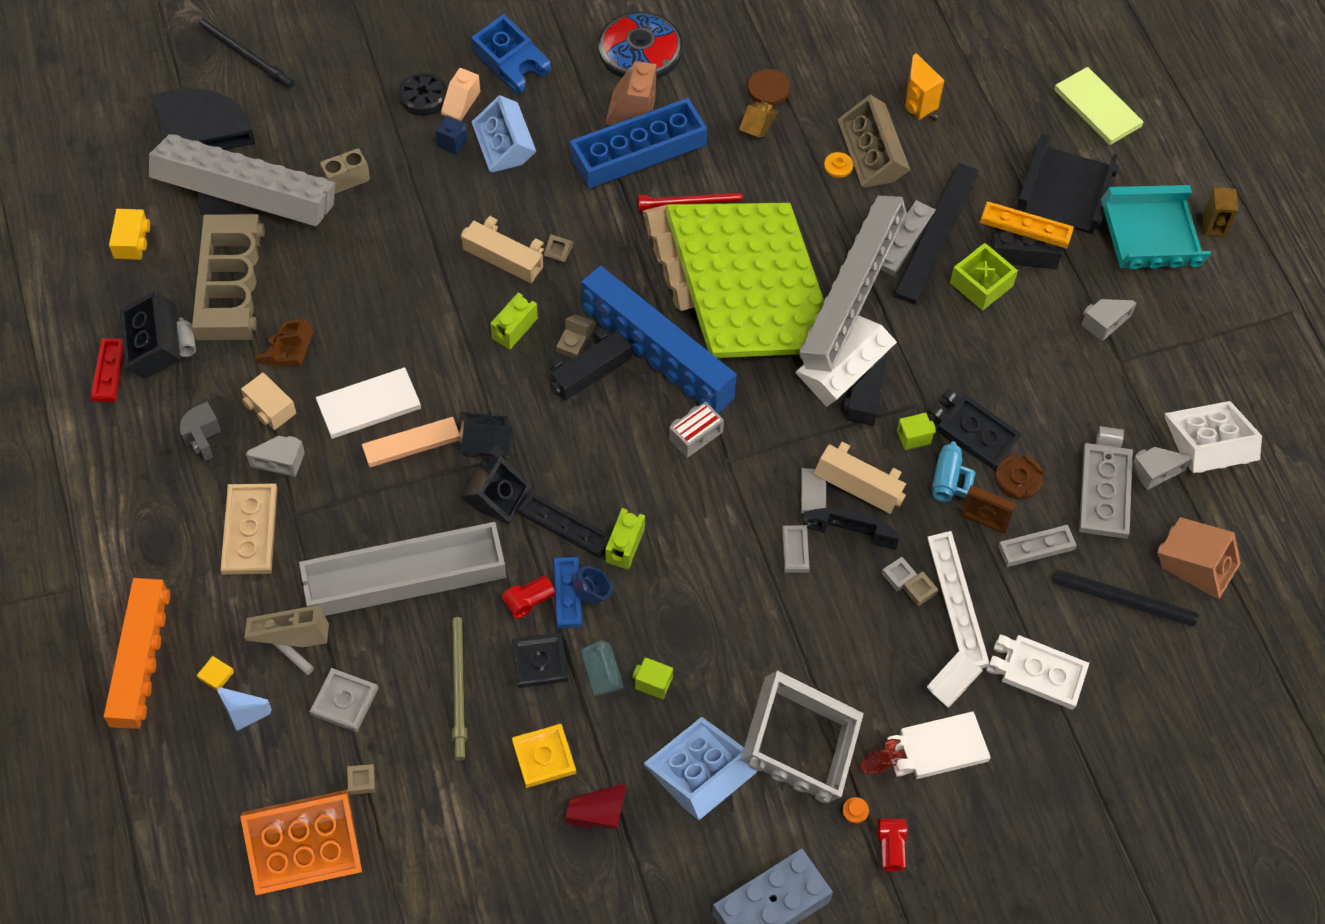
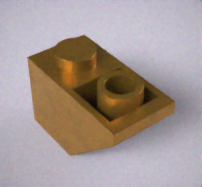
M763 101L748 105L739 130L756 137H764L776 118L778 111L773 109V105Z

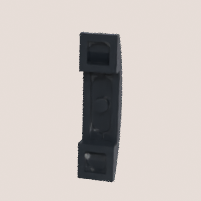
M819 508L805 511L802 525H807V529L825 533L827 525L874 536L872 545L892 550L897 549L900 535L889 525L870 515L842 508Z

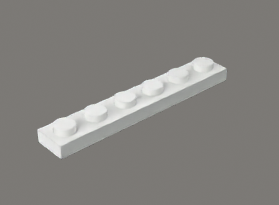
M952 532L929 536L928 543L959 651L962 650L981 669L990 667Z

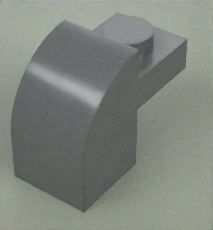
M205 402L189 410L180 422V432L185 446L191 445L195 454L200 453L204 461L213 458L206 438L221 432L215 414L209 403Z

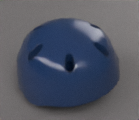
M590 565L583 566L576 572L573 578V588L576 595L586 603H601L612 594V582L608 580L605 572Z

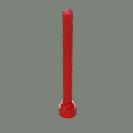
M741 193L652 198L644 194L637 196L639 213H642L643 210L664 205L740 202L743 199V195Z

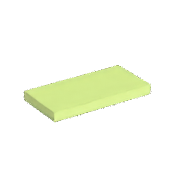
M1088 67L1055 85L1054 90L1109 145L1143 125V121Z

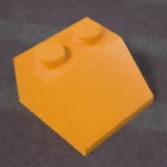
M917 53L912 58L905 107L909 113L920 120L938 109L944 79Z

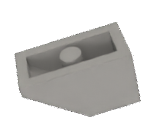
M1101 299L1095 305L1090 304L1085 309L1081 325L1103 341L1132 316L1136 302L1133 300Z
M277 436L248 450L246 455L250 467L296 477L305 452L302 441L297 438Z
M1157 447L1148 451L1144 449L1134 456L1132 471L1145 489L1148 490L1184 472L1191 458L1185 454Z

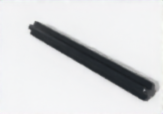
M1057 569L1054 574L1053 582L1187 625L1195 626L1198 621L1199 614L1189 609Z

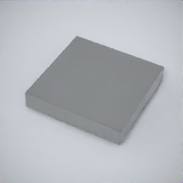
M331 668L310 710V715L358 732L378 691V685Z

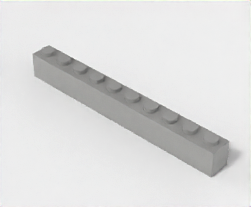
M877 196L874 204L871 205L870 212L863 221L859 234L856 235L854 245L848 251L847 259L844 265L841 266L840 273L836 281L833 282L832 289L828 297L825 298L824 305L820 313L817 314L812 329L808 332L806 342L800 348V358L803 360L805 369L832 371L907 215L903 197Z

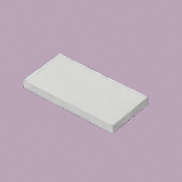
M405 367L316 397L331 439L421 409V404Z

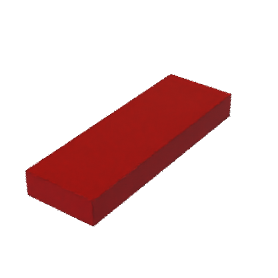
M101 338L90 397L92 402H116L124 359L122 339Z

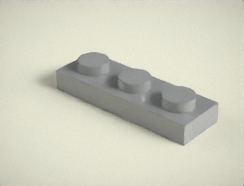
M1068 525L1005 540L1000 542L998 547L1006 566L1010 567L1075 550L1077 545Z

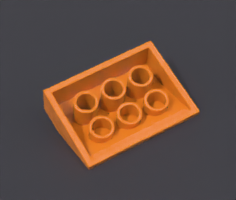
M348 790L242 812L240 816L255 895L362 872Z

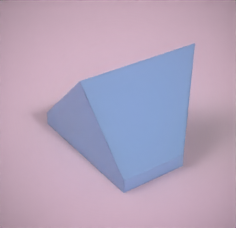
M221 687L218 689L219 697L236 731L271 713L272 709L267 699Z

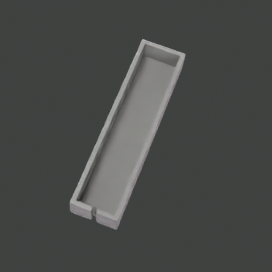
M169 134L149 154L150 178L313 226H317L324 218V214L326 215L334 205L335 182L328 181L323 177L311 176L302 171L287 169L282 165H273L261 159L249 158L240 153L225 151L220 147L208 146L199 141L184 139L178 135Z
M495 522L299 562L307 607L319 605L324 616L506 578L505 562Z

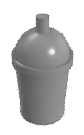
M180 317L179 321L176 322L180 356H192L196 352L192 324Z

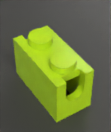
M518 292L490 323L492 339L511 349L538 319L537 303L531 301L529 304L523 298V295Z
M621 509L606 547V563L629 570L645 529V515L639 514L637 518L634 514L628 513V510ZM615 551L624 552L623 557L616 556L614 554Z

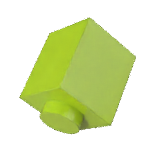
M927 413L901 418L897 427V434L904 451L931 444L933 434L936 432L935 425L932 420L929 421Z
M645 657L642 665L638 664L633 674L635 689L663 700L673 679V668Z

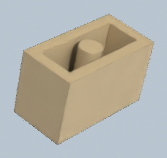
M261 373L241 388L243 394L242 402L245 407L250 411L253 409L262 424H268L273 430L296 414L293 401L264 373Z

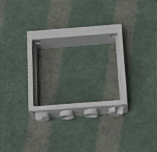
M775 671L764 679L741 761L749 764V767L753 770L764 771L770 774L771 778L776 781L787 782L793 785L795 790L808 792L814 795L816 800L829 803L842 796L864 713L794 678ZM776 693L842 725L826 784L759 752Z

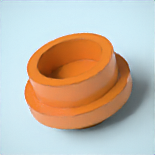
M854 797L844 803L843 815L847 821L858 824L866 820L869 814V807L863 799Z

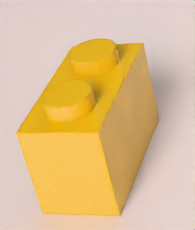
M116 209L109 243L114 259L141 260L142 252L147 247L146 232L149 233L150 220L146 219L144 210Z

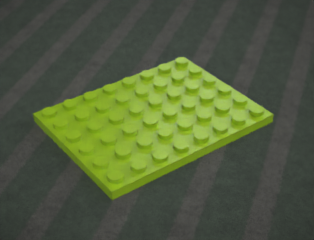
M791 204L667 205L665 209L708 352L716 358L800 354V348L806 342L808 332L812 329L816 316L824 305V299Z

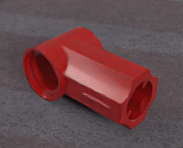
M544 575L523 587L517 585L509 588L503 593L502 599L513 617L518 619L530 613L537 604L555 596V591L548 577Z
M879 818L878 841L881 842L882 870L887 872L905 870L906 819Z

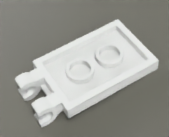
M999 635L994 650L1000 653H1007L1005 661L999 657L992 656L991 661H989L990 667H987L986 671L992 674L1004 675L1002 679L1004 683L1073 710L1076 707L1089 666L1088 662L1018 635L1015 641L1007 636Z
M974 712L902 728L900 731L901 736H890L887 738L888 742L885 743L888 753L903 749L905 751L907 759H900L895 762L894 770L897 777L914 772L916 779L989 762L991 758Z

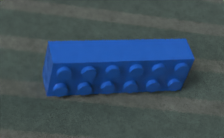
M689 98L570 140V158L586 186L590 189L706 146L707 127Z

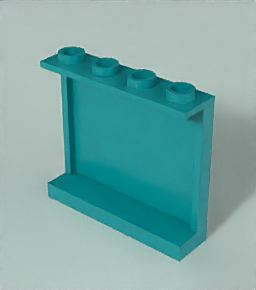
M1190 185L1108 188L1101 198L1120 268L1198 267L1210 256V251L1201 250L1187 204V199L1192 194Z

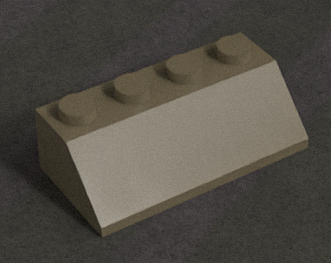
M869 95L838 119L862 187L893 183L910 171L884 102Z

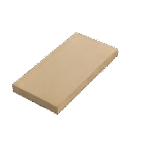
M228 484L221 559L222 575L272 573L277 484Z

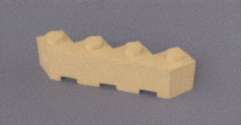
M667 205L643 210L646 231L649 239H653V250L658 263H662L663 276L667 287L673 291L675 307L680 311L694 308L665 209Z

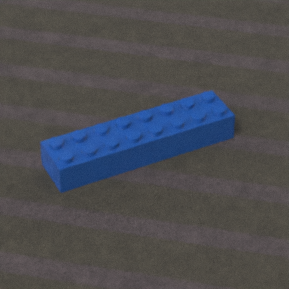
M599 266L581 282L583 311L588 316H593L598 320L604 329H609L612 333L619 331L632 345V350L637 356H642L653 369L662 372L670 383L678 385L686 396L694 398L700 405L706 401L717 413L721 412L734 400L737 374L605 268Z

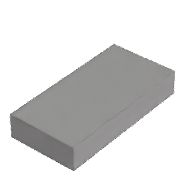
M807 525L782 526L784 573H809Z

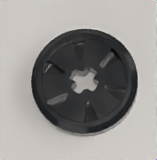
M430 73L413 74L407 77L399 88L402 106L407 111L417 115L432 114L441 109L447 93L442 79Z

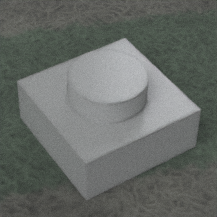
M903 557L882 570V575L896 591L902 589L906 582L917 576Z

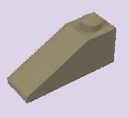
M315 605L247 618L244 638L246 641L308 647L327 643L329 623L320 606Z

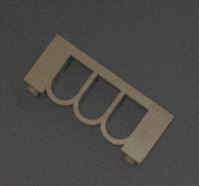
M258 214L204 215L192 322V329L196 340H252V331H256L257 327L256 317H252L254 304L251 292L255 289L257 283L253 266L259 258L257 246H260V239L265 234L264 223H260ZM215 246H245L249 248L246 252L239 255H214ZM212 272H244L247 274L238 281H211ZM210 298H240L245 300L241 305L233 308H209Z

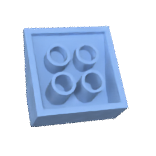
M703 717L699 718L644 763L645 767L677 802L698 820L757 773L756 770L749 767V764L741 761L744 747Z

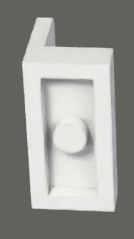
M960 650L931 681L927 688L949 708L977 678L982 669Z

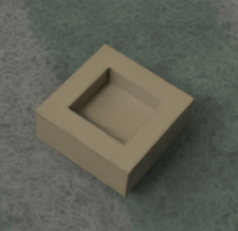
M921 572L903 585V590L917 606H920L938 592V588L924 572Z
M374 764L347 766L349 795L375 792Z

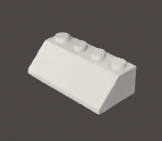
M858 316L832 371L805 369L803 365L795 373L827 407L837 400L897 342L882 325Z

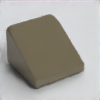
M550 234L543 256L565 262L574 242Z

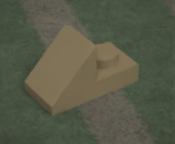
M576 314L566 318V329L556 346V352L572 358L579 356L596 322Z

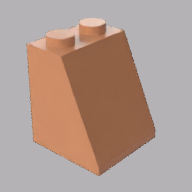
M635 61L613 90L605 125H614L653 111L656 97V64Z
M1181 517L1176 525L1171 527L1168 538L1158 549V557L1163 569L1217 599H1220L1241 563L1234 532Z

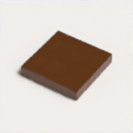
M970 485L960 515L999 532L1006 533L1016 503Z

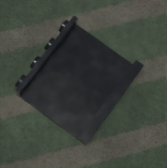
M1041 133L1016 210L1032 215L1062 217L1063 224L1073 226L1076 230L1093 234L1095 226L1100 227L1104 214L1100 213L1101 209L1104 210L1101 198L1108 188L1113 186L1114 181L1110 180V178L1116 176L1119 167L1118 164H1115L1117 155L1113 154L1109 165L1047 147L1050 136Z

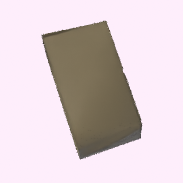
M359 148L320 162L322 177L328 181L335 182V193L365 183L370 179L368 164Z

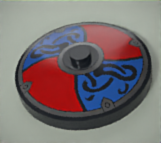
M632 12L614 18L603 28L598 42L599 56L603 65L620 78L626 74L635 61L656 64L657 80L672 72L682 56L683 44L678 29L666 18L648 12Z

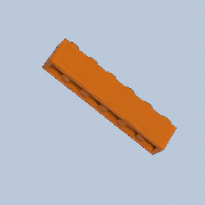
M133 578L104 713V719L109 727L140 729L141 721L146 718V696H150L152 689L150 676L156 670V658L154 657L156 650L160 649L161 636L159 632L160 627H164L166 619L164 607L170 601V590L166 588L163 580Z

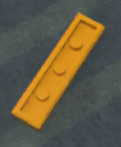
M988 201L980 223L1066 249L1074 229L1070 225Z

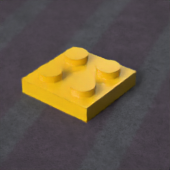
M562 724L512 738L526 788L576 774V768Z

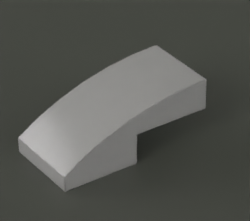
M802 468L801 471L802 514L805 511L826 508V480L814 475L815 469Z

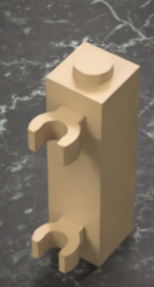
M491 216L487 218L484 225L473 221L469 227L463 230L461 234L463 250L529 283H532L543 269L542 253L544 249L541 248L543 242L535 238L530 248L496 232L498 226L495 224L498 220Z
M841 442L837 449L829 444L819 460L814 475L890 514L895 505L900 507L906 494L902 493L906 483L898 480L902 473L901 471L893 468L888 475L847 454L850 445Z

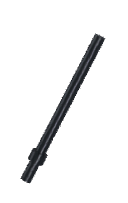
M204 18L199 21V26L266 71L270 78L276 82L280 81L289 88L294 86L295 82L286 76L283 70L277 66L273 67Z

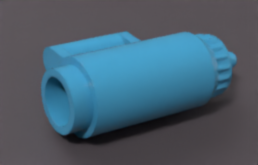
M954 441L951 444L945 445L939 453L931 491L933 497L941 502L950 501L954 495L966 498L969 487L974 482L975 471L961 466L962 450L956 446ZM959 474L965 476L962 489L957 487Z

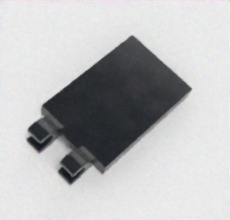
M947 389L939 403L949 408L948 411L945 413L940 407L934 405L929 411V421L932 420L933 423L939 424L937 428L939 432L956 442L960 447L995 471L1000 462L1020 440L1022 434L966 394L959 398L954 392Z

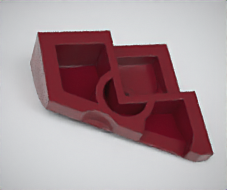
M626 784L572 797L569 801L565 817L566 825L592 829V826L617 830L626 792Z

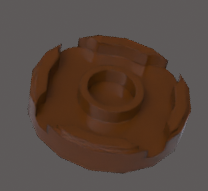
M759 70L749 79V96L755 103L763 101L771 105L774 104V106L780 105L789 96L790 82L782 72L777 70Z
M1011 455L1004 458L998 465L995 480L1001 492L1008 497L1017 500L1029 499L1035 496L1041 489L1043 471L1032 458L1024 455L1023 457Z

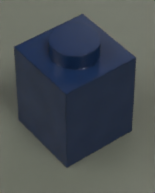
M446 116L436 129L438 147L457 155L467 141L466 123Z

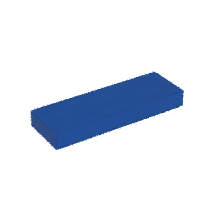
M578 557L554 558L557 628L582 627L581 599L576 595L573 588V578L579 570Z

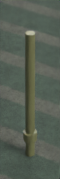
M455 617L452 619L454 695L452 741H454L455 760L460 761L465 759L467 728L464 727L462 618Z

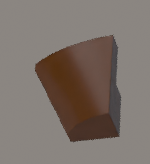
M305 318L285 321L279 328V331L269 339L270 347L264 354L257 353L255 360L259 363L276 366H301L314 332L313 328Z

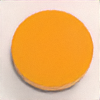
M835 152L826 157L824 168L830 176L843 178L852 172L853 160L845 153Z

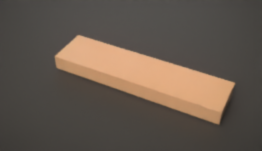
M450 417L364 443L362 447L370 468L459 441V432L454 418Z

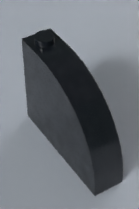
M194 88L154 94L163 140L169 134L178 135L181 138L199 141L202 144L220 147L223 150L255 144L252 127L246 113L236 102L225 95L210 90Z

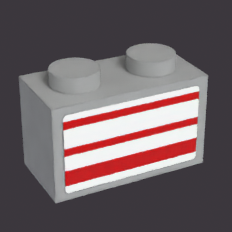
M705 401L700 406H694L683 418L673 421L669 427V440L688 458L723 433L724 420Z

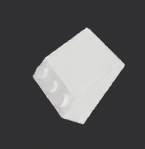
M1231 401L1165 413V420L1179 453L1188 455L1191 458L1188 467L1193 473H1201L1206 470L1226 468L1232 465L1247 464L1260 460L1262 435Z

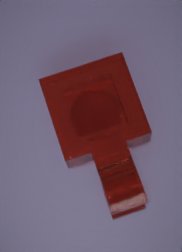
M890 739L887 741L884 751L876 750L868 755L869 758L860 763L863 773L880 774L898 762L897 759H902L906 755L905 751L896 752L895 750L896 745L900 744L901 740Z

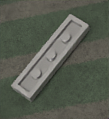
M917 200L907 213L880 270L892 276L896 274L931 221L936 209Z

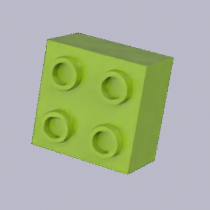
M984 243L953 268L950 283L983 311L1014 286L1018 270Z

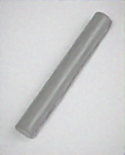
M273 644L306 675H309L314 670V667L291 646Z

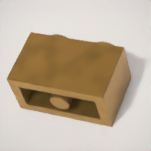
M1213 188L1202 214L1204 236L1227 237L1238 212L1236 189Z

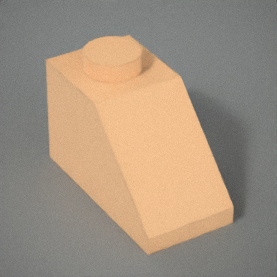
M459 68L449 83L441 115L450 116L459 121L463 119L480 93L479 75Z

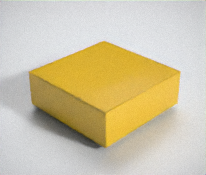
M212 656L197 674V678L218 691L219 687L222 688L234 671L233 668Z

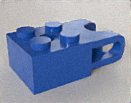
M504 14L471 37L473 53L518 95L526 90L525 78L522 76L523 73L528 71L535 72L542 77L551 71L550 61Z

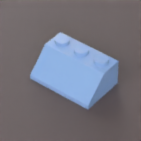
M499 95L472 121L490 172L523 165L536 152L520 107L513 100Z

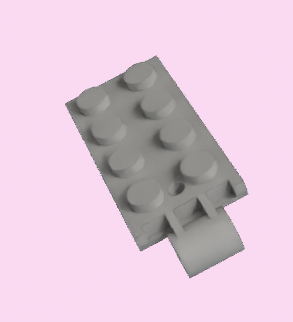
M1099 426L1096 444L1085 443L1083 446L1079 532L1127 539L1129 536L1133 449L1121 448L1124 437L1123 429Z

